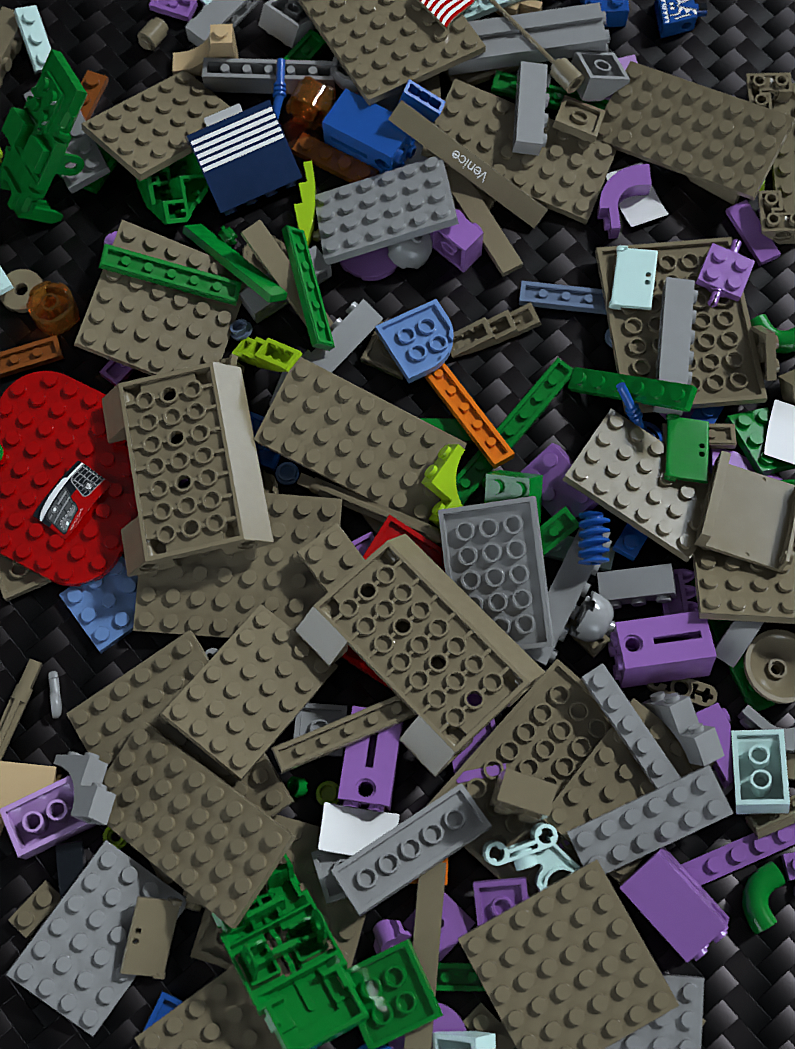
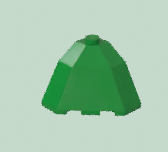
M190 153L142 181L136 178L138 189L146 207L165 225L188 222L192 216L191 213L197 204L201 202L209 188L194 153Z

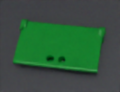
M668 414L666 416L667 444L664 479L673 482L683 480L708 483L709 422L681 418L676 414Z

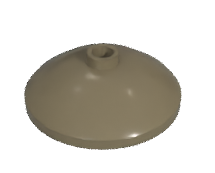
M774 629L759 634L751 641L744 655V671L750 685L759 695L769 701L779 704L795 702V634L786 630ZM771 667L776 669L777 674L771 671Z

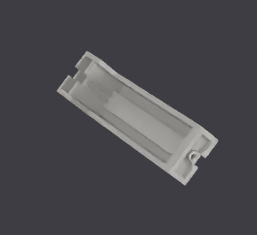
M600 2L510 15L554 60L573 58L575 51L609 52L607 43H610L609 30H605L604 27L606 25V13L601 11ZM503 16L469 21V24L486 45V52L448 69L450 76L519 66L521 61L539 63L549 60Z

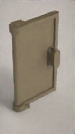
M137 896L121 964V974L152 976L153 979H165V968L179 908L183 902L181 899Z

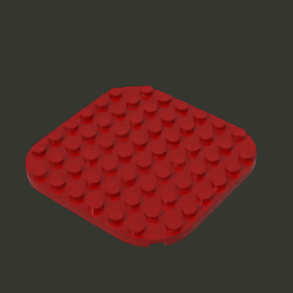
M38 371L27 374L13 382L0 398V445L4 451L3 457L0 460V555L54 583L64 586H81V584L101 579L115 567L124 552L121 529L138 516L127 440L108 443L102 398L106 394L65 374L55 371ZM77 461H81L109 481L111 486L85 513L68 538L64 539L34 517L33 514L62 476Z

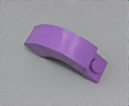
M649 164L633 165L624 168L614 174L605 184L598 205L597 219H603L604 230H608L609 239L618 238L621 226L618 205L624 199L632 196L649 195L652 185Z

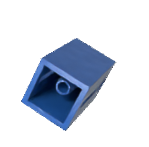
M346 88L322 121L324 143L378 169L379 174L405 166V161L407 158L411 159L414 156L417 148L415 146V139L388 120L393 112L375 103L369 106L362 96Z

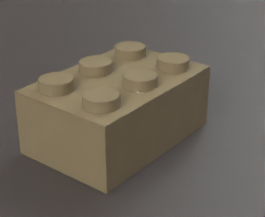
M506 768L497 776L489 806L494 807V812L509 816V814L513 813L519 815L518 820L529 824L537 823V821L549 817L558 785Z

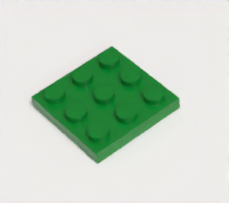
M410 939L345 970V972L350 974L356 985L355 990L369 1014V1019L358 1025L368 1049H376L444 1016Z

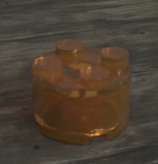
M305 76L303 80L297 83L286 104V111L288 115L291 112L295 123L306 129L316 130L317 127L323 129L322 121L337 101L335 97L336 91L331 86H325L315 81L312 77Z
M44 281L37 284L30 291L27 310L41 331L50 336L62 334L70 330L79 321L78 305L70 289L65 284Z

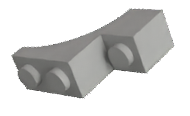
M658 691L651 694L650 699L642 702L644 707L661 719L672 731L681 744L690 764L705 767L725 756L715 727L699 723L690 696Z
M68 752L67 755L56 754L53 764L67 770L73 781L74 803L70 816L88 824L107 825L116 794L107 791V786L102 784L108 764L100 761V756L90 752H85L84 755L75 752Z

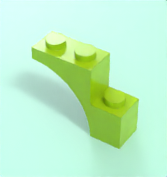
M459 444L445 445L439 451L436 462L426 469L425 477L421 482L441 499L433 507L432 515L429 518L438 528H440L438 510L463 506L456 487L457 467L465 451Z

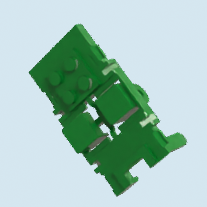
M51 49L42 68V74L38 83L31 89L33 96H28L23 109L11 107L3 125L2 132L9 140L8 142L11 147L6 146L4 160L0 166V188L11 190L12 194L7 204L10 209L15 211L18 218L53 224L61 221L63 215L56 210H52L45 200L40 199L45 197L56 174L75 176L84 168V161L80 156L65 152L72 139L70 132L88 94L60 51ZM69 162L76 163V166L73 168L65 167Z

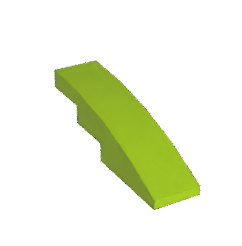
M312 161L303 162L306 182L299 183L302 203L294 204L298 229L304 230L308 248L310 249L316 221V185Z
M247 337L241 340L232 352V354L238 356L240 361L276 372H289L302 356V352L271 338L263 340L259 337L255 339Z

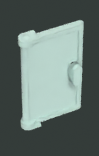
M624 245L617 246L609 308L617 310L621 308L651 310L658 251L632 249Z

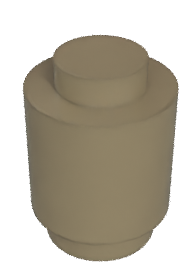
M158 17L151 19L137 35L141 47L146 50H155L167 35V24Z

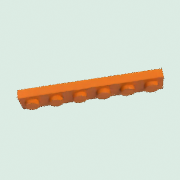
M445 363L436 371L424 376L494 469L514 458L515 453Z

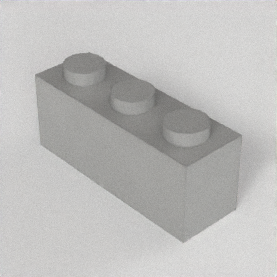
M672 564L597 573L599 594L610 602L613 609L621 608L623 604L643 606L648 601L668 603L671 602V599L677 598Z

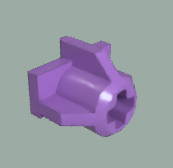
M384 919L379 921L373 928L375 935L373 947L376 954L407 939L411 940L413 934L410 931L404 930L400 921Z

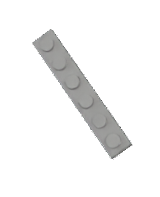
M602 663L582 676L581 680L653 787L657 789L681 778L605 665Z

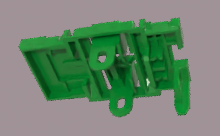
M286 853L282 858V865L275 868L265 883L268 892L256 897L236 928L228 926L214 913H212V917L218 929H222L223 933L219 934L220 940L224 943L225 950L253 1005H255L258 1015H265L264 1020L270 1032L275 1033L281 1048L317 1049L367 1021L369 1014L355 990L356 985L350 974L345 972V969L348 968L346 959L308 890L301 891V885L294 874L293 865ZM280 926L282 931L288 929L285 943H282L280 936L274 930L275 928ZM268 932L277 944V947L272 950L266 943L264 936ZM327 938H328V940H329L331 946L333 947V948H331L330 950H328V949H329V945H328V943H327ZM289 953L292 954L298 967H302V969L296 971L294 963L288 955ZM281 957L288 964L291 973L287 977L284 974L281 975V968L276 961Z

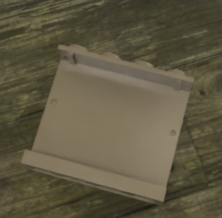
M722 450L714 462L695 545L781 573L787 564L791 565L795 555V551H792V546L795 544V485L729 464L731 453Z

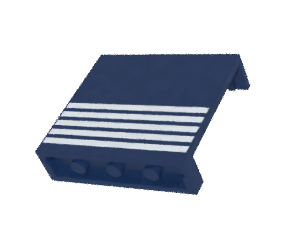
M270 100L185 136L187 144L191 146L216 202L217 212H224L225 216L236 212V206L243 203L245 206L252 205L258 202L257 197L265 194L266 198L278 193L277 188L284 185L286 189L298 184L297 179L302 178Z

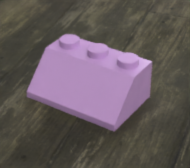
M70 775L0 809V814L18 857L26 860L97 825L88 824L70 816L74 803V786Z

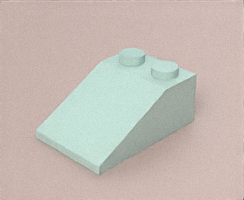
M784 729L731 731L736 814H789L790 798Z

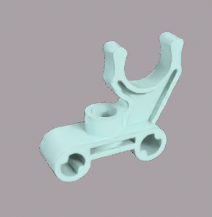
M542 822L535 824L531 828L530 839L508 847L499 841L490 840L482 847L484 860L495 866L513 861L516 871L540 864V869L535 877V885L538 891L547 887L548 878L555 871L564 869L572 873L581 868L556 844L558 834L555 827ZM546 828L549 834L546 836V841L541 842L539 840V835L542 834L541 829ZM492 847L501 850L499 858L495 859L489 855Z

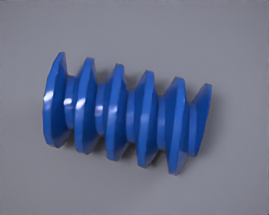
M586 511L579 513V518L583 519L579 522V528L583 530L578 533V537L584 540L578 542V547L583 549L578 552V557L583 559L578 561V564L601 565L602 563L609 562L610 558L604 557L602 554L610 551L609 548L603 546V543L610 542L609 538L603 537L604 533L610 532L609 528L603 527V524L609 523L610 519L603 517L604 513Z

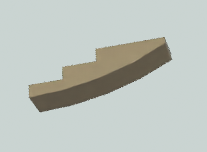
M530 302L512 312L506 310L488 320L484 317L454 332L453 346L450 354L454 359L511 339L542 324Z

